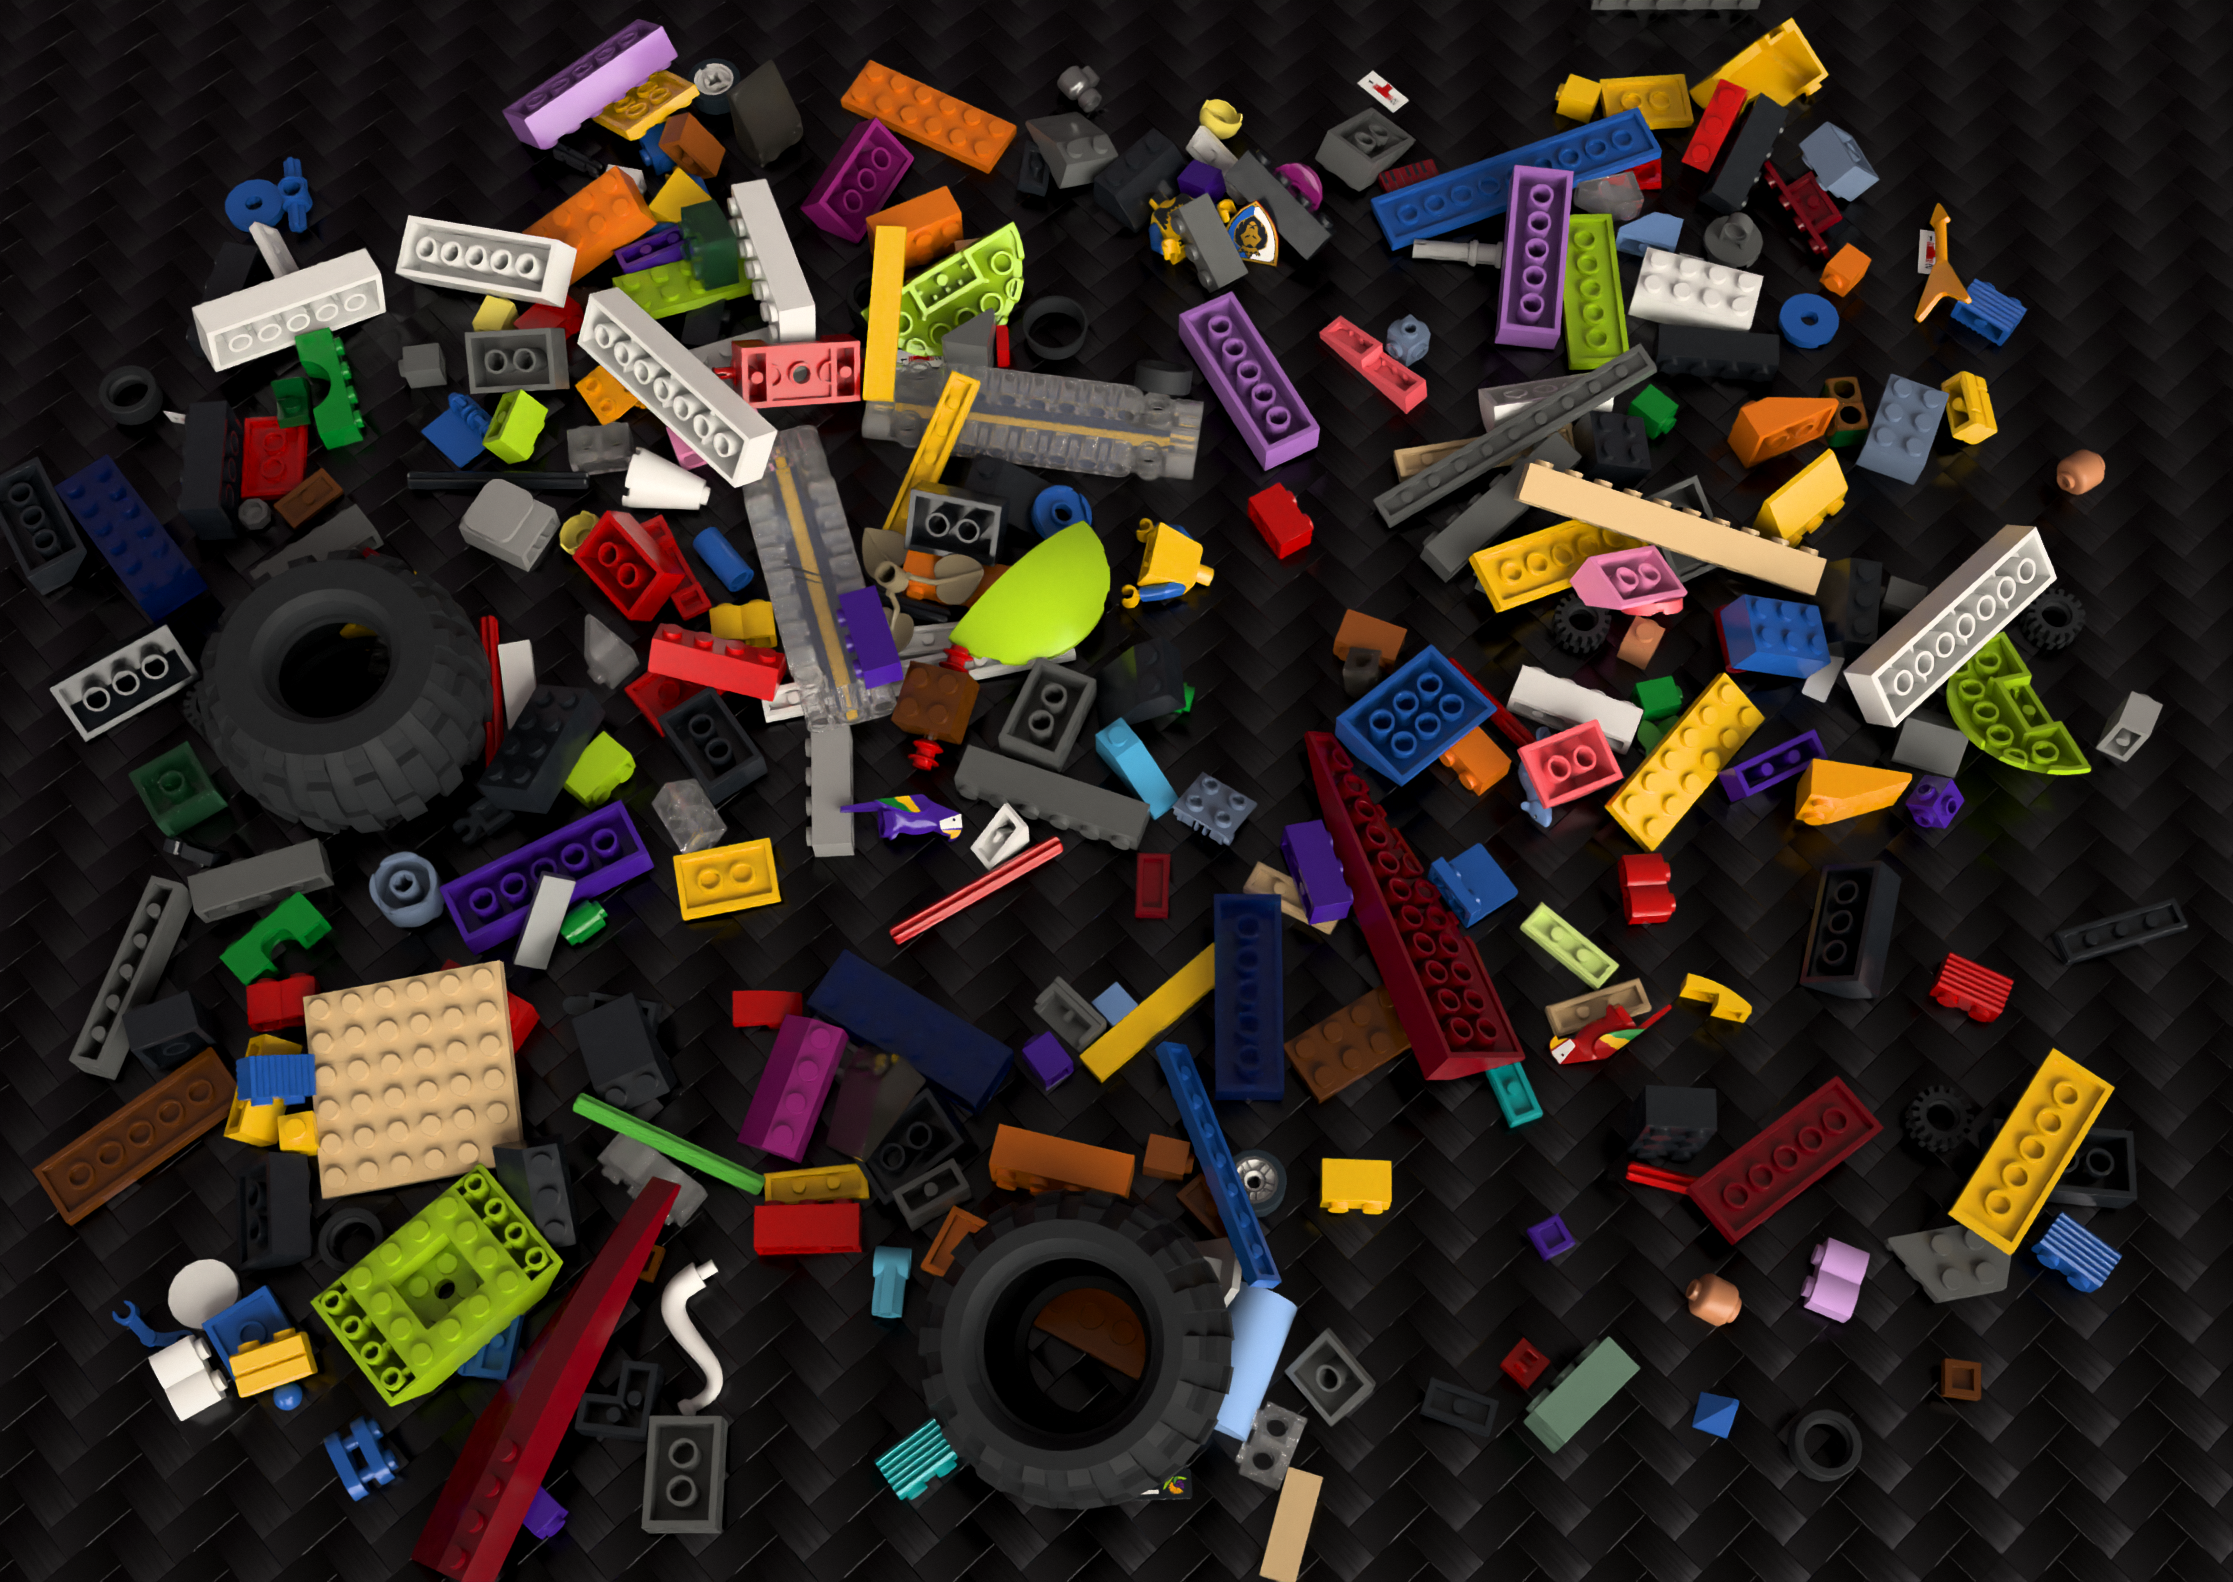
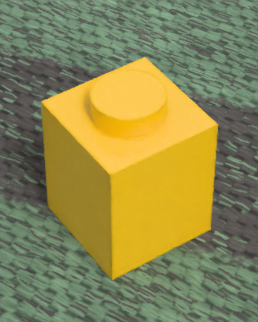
M1570 73L1566 84L1560 83L1555 96V100L1559 101L1556 113L1588 124L1597 106L1602 84Z
M312 1110L277 1117L280 1150L283 1153L306 1154L308 1157L318 1155L317 1149L320 1148L317 1119L316 1114Z

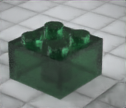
M715 199L681 207L682 220L678 221V228L684 244L680 245V251L684 262L690 263L694 280H699L705 291L739 283L736 235Z
M188 741L128 774L156 825L169 838L176 836L228 806L203 760Z

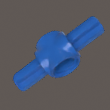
M287 157V160L283 162L284 178L278 184V191L282 197L283 209L288 213L290 230L301 234L307 229L306 212L311 209L313 201L308 192V182L302 177L301 161L293 157Z

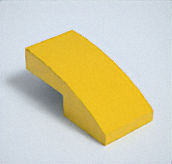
M1688 973L1681 983L1679 996L1712 1003L1710 1016L1744 1023L1751 1014L1752 1006L1732 990L1712 980Z

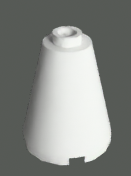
M636 447V454L632 456L625 482V487L629 488L627 496L623 495L622 505L631 508L699 510L701 504L707 505L711 488L705 486L706 480L645 448Z

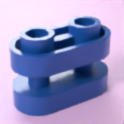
M364 1415L350 1422L353 1434L344 1438L337 1430L323 1438L325 1447L344 1486L355 1501L370 1493L368 1481L376 1477L378 1482L384 1485L396 1478L395 1469L399 1468L398 1461L389 1448L384 1450L379 1440L384 1435L378 1422L374 1417L368 1420ZM360 1447L368 1463L362 1469H360L352 1453V1450Z

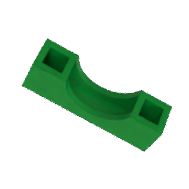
M330 327L295 336L299 358L308 376L321 378L331 383L326 399L313 409L319 435L327 450L363 440L360 428L365 427V423L360 410H355L354 404L359 401L354 386H349L347 380L352 378V374L347 361H342L341 355H345L346 351L341 338H335Z

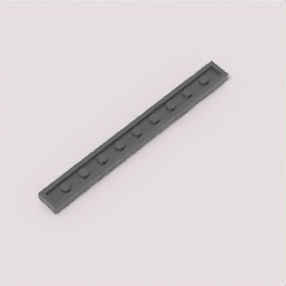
M1640 343L1373 499L1374 505L1387 526L1391 528L1657 372V367Z

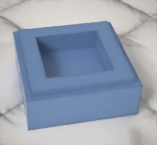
M1117 982L1091 1002V1006L1106 1020L1111 1028L1138 1006Z

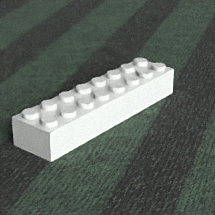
M619 287L590 294L577 344L734 488L762 479L778 430Z
M2006 525L1843 671L1866 723L1896 727L2057 579L2036 527Z

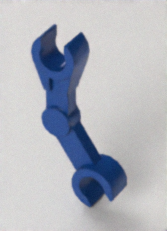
M123 1301L131 1309V1313L127 1318L123 1319L117 1312H112L116 1322L123 1326H129L138 1335L141 1343L148 1347L161 1346L167 1348L179 1340L194 1334L188 1330L159 1333L151 1330L140 1318L139 1307L130 1301Z

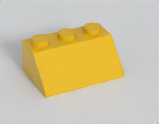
M1829 448L1764 501L1751 528L1760 532V538L1770 541L1771 536L1789 541L1788 547L1795 548L1802 540V535L1805 532L1813 533L1823 523L1824 519L1822 518L1827 514L1835 515L1845 504L1843 498L1848 490V486L1834 452Z

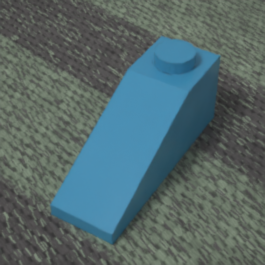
M1121 717L1095 735L1096 752L1138 801L1150 804V816L1154 820L1173 807L1179 799L1142 741Z

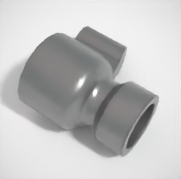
M1072 66L1060 76L1057 83L1058 87L1069 99L1078 100V105L1084 112H1091L1101 102L1102 96L1096 89L1092 88L1098 84L1100 78L1089 66L1080 69L1078 66Z

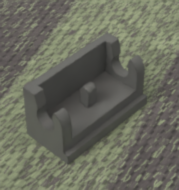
M1060 976L1036 999L1038 1004L1033 1008L1034 1012L1079 1055L1107 1031L1106 1020Z

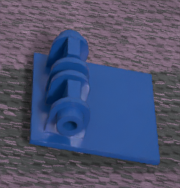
M453 392L448 397L450 408L421 430V433L461 469L486 449L482 445V441L492 421V417L470 396Z

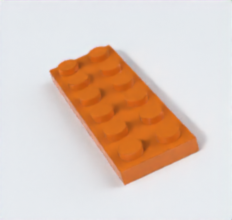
M869 60L841 99L843 108L867 119L876 117L885 127L988 174L1017 134L1016 125L872 60Z

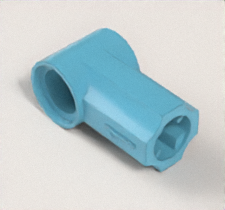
M876 1246L873 1262L875 1285L872 1299V1315L883 1318L902 1317L906 1280H909L911 1272V1248Z

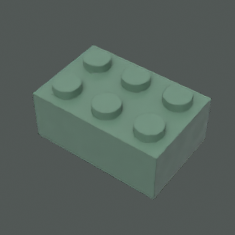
M1609 1336L1601 1344L1595 1339L1575 1359L1579 1366L1575 1368L1570 1363L1550 1384L1555 1390L1551 1393L1545 1388L1526 1408L1530 1415L1523 1422L1553 1454L1640 1369Z

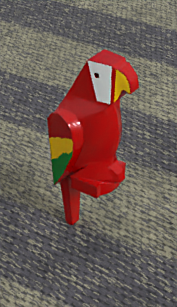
M1619 1003L1614 1006L1609 1004L1606 1008V1016L1586 1024L1576 1034L1575 1039L1563 1038L1558 1040L1555 1035L1549 1043L1550 1054L1558 1065L1604 1060L1643 1032L1672 1007L1668 1004L1637 1027L1622 1005Z

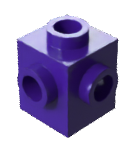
M1924 775L1905 804L1918 825L1946 829L1965 800L1952 778Z

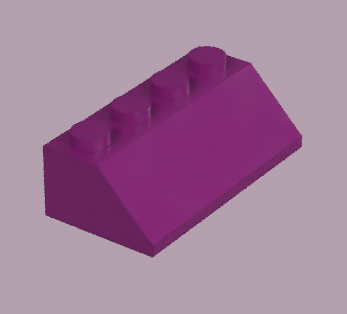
M876 117L858 123L800 209L820 229L855 244L859 243L867 231L865 218L881 210L913 162L914 157Z
M786 1014L737 1142L801 1164L849 1039L844 1029L812 1018Z

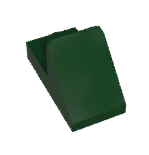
M300 376L271 381V386L277 399V421L280 429L311 424L309 380Z

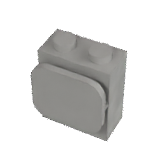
M492 479L483 487L467 512L463 515L459 529L466 543L528 572L561 523L554 508L533 499L528 491L503 479Z

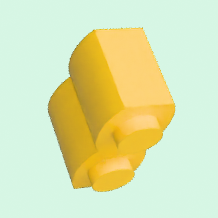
M755 599L742 606L722 603L709 610L711 634L714 637L739 640L744 644L759 648H772L778 645L772 602Z

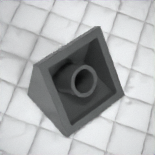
M992 307L941 337L945 371L948 374H951L953 370L971 378L990 380L997 350L995 311Z
M1916 707L1897 726L1890 761L1954 778L1969 739L1959 729L1952 716Z
M1327 1328L1284 1371L1330 1426H1333L1367 1397L1376 1385V1382L1330 1328Z

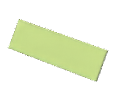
M1543 902L1540 903L1519 928L1595 991L1599 990L1619 967V964Z

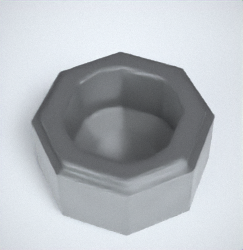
M259 498L247 499L239 506L238 518L250 530L263 529L271 521V510Z

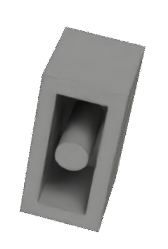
M2131 691L2108 718L2096 749L2127 762L2151 735L2163 704L2154 701L2148 695Z

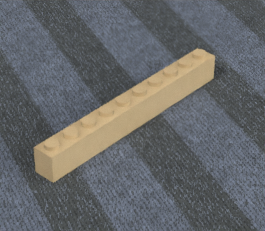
M1536 459L1534 464L1526 463L1513 500L1804 595H1815L1827 559L1818 557L1819 551L1801 546L1800 550L1788 547L1790 542L1771 536L1769 541L1760 538L1759 531L1747 527H1742L1741 531L1729 528L1731 524L1729 521L1713 517L1712 521L1700 518L1701 512L1683 507L1682 512L1671 509V502L1654 498L1653 502L1641 499L1642 493L1624 488L1622 493L1611 489L1613 484L1595 478L1594 483L1582 480V473L1570 469H1565L1564 473L1552 470L1554 464Z

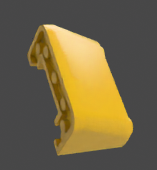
M1791 17L1755 40L1691 88L1688 93L1694 102L1706 110L1720 79H1724L1749 90L1750 93L1747 100L1762 92L1784 107L1797 96L1805 93L1808 97L1820 89L1822 86L1819 82L1829 74Z

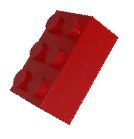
M607 510L572 556L629 620L652 621L686 576L681 568L630 513Z

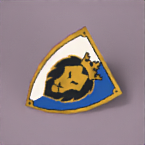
M1255 200L1242 207L1231 218L1226 229L1242 260L1276 266L1279 252L1277 231L1268 212Z

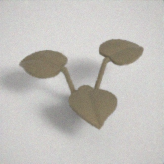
M865 528L862 542L864 565L868 574L887 589L885 594L890 598L894 610L888 607H883L897 652L900 653L912 639L914 621L908 614L899 613L900 605L895 597V593L905 590L908 582L913 580L932 586L937 585L936 594L941 601L949 605H959L966 602L975 593L984 575V568L971 557L954 554L943 557L935 564L934 574L936 579L914 575L900 568L904 565L908 549H904L905 537L902 534L893 530Z

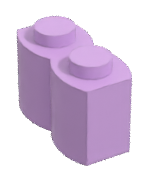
M1830 1237L1823 1245L1817 1244L1811 1257V1264L1815 1265L1813 1277L1809 1275L1806 1277L1801 1290V1295L1805 1296L1803 1307L1845 1323L1851 1318L1856 1305L1870 1253Z

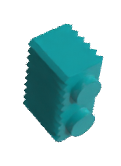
M932 1417L874 1460V1462L900 1500H903L906 1496L909 1500H912L927 1489L925 1482L936 1474L941 1478L957 1466L954 1460L958 1457L942 1436L940 1426Z

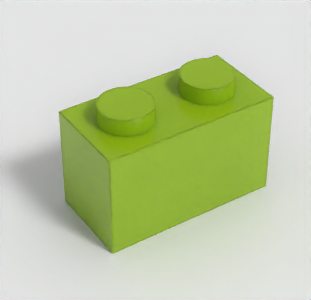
M522 389L503 394L482 441V445L508 464L527 460L534 451L533 445L538 434L544 428V419L548 409Z
M603 731L585 748L563 787L591 811L597 805L603 804L609 798L611 791L619 783H623L631 777L636 764L631 753Z

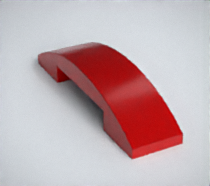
M662 514L641 523L640 525L686 574L670 596L682 619L686 621L712 609L713 607L683 557Z

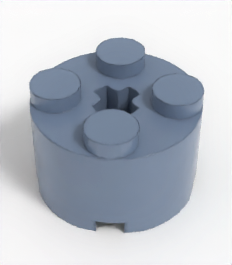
M400 852L388 856L380 863V867L375 875L372 874L369 883L371 897L387 919L395 926H421L433 918L439 917L443 912L445 900L439 887L443 886L444 883L432 864L426 859L417 856V854Z

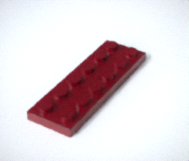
M1835 1076L1691 1184L1685 1191L1727 1241L1733 1245L1880 1133L1884 1127L1838 1076Z

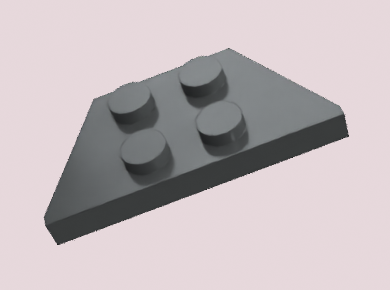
M1963 1224L1890 1237L1884 1240L1885 1247L1889 1251L1893 1250L1906 1265V1271L1913 1279L1918 1280L1922 1284L1924 1291L1935 1303L1998 1292L2007 1288L2011 1255L2009 1256Z

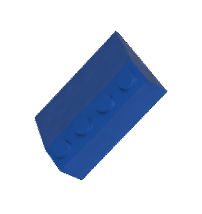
M1431 644L1336 718L1335 736L1358 759L1402 787L1497 711V707Z

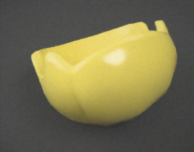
M1219 99L1206 100L1199 116L1201 126H1206L1220 140L1229 139L1234 136L1240 129L1243 115L1241 113L1237 114L1235 108L1228 102Z
M585 510L580 515L571 517L563 524L560 531V546L569 554L574 555L600 519L595 514Z

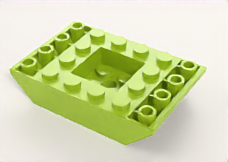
M479 1163L310 1303L384 1400L392 1407L433 1391L458 1370L462 1364L477 1354L478 1350L485 1344H489L494 1336L502 1333L509 1327L517 1316L523 1315L540 1301L549 1290L563 1264V1260L485 1166ZM447 1283H454L455 1291L453 1295L447 1299H439L441 1287Z

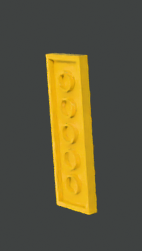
M1573 519L1473 553L1468 560L1496 613L1572 587L1569 581L1588 557L1649 546V544Z
M1725 672L1717 674L1604 807L1645 853L1653 852L1718 775L1717 773L1725 767L1763 722L1765 717Z
M2051 1049L1949 1210L1948 1215L2009 1256L2013 1254L2115 1087L2058 1050Z

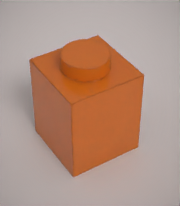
M1847 243L1827 263L1819 282L1843 298L1864 277L1872 259Z

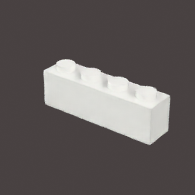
M1525 665L1522 666L1506 707L1510 712L1560 731H1565L1597 719L1611 750L1624 755L1627 754L1644 711L1629 701L1613 699L1606 696L1600 690H1589L1576 685L1570 679L1557 678L1547 674L1541 668Z

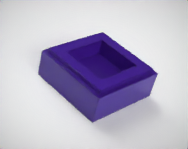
M1558 1213L1528 1228L1526 1231L1544 1262L1576 1244Z

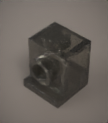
M1350 647L1343 667L1346 696L1363 698L1375 686L1381 683L1382 669L1378 667L1382 656L1381 650Z

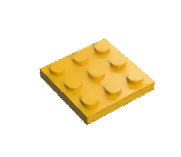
M667 70L656 71L648 77L649 80L645 84L631 88L626 92V96L622 100L609 103L603 107L604 111L600 115L592 119L630 141L637 140L643 137L647 130L655 124L665 122L669 115L677 109L690 105L692 99L700 93L695 84Z

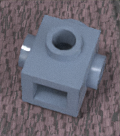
M1411 314L1403 320L1398 319L1394 321L1387 330L1385 350L1405 367L1410 366L1427 353L1431 333L1422 321H1418Z

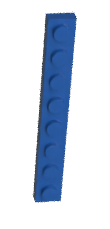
M1163 1041L1155 1048L1160 1060L1161 1069L1165 1073L1171 1088L1172 1097L1176 1101L1182 1116L1183 1125L1187 1129L1193 1144L1194 1153L1200 1162L1206 1177V1183L1217 1205L1218 1214L1230 1238V1244L1241 1266L1242 1275L1248 1287L1273 1289L1282 1280L1189 1049L1185 1044Z

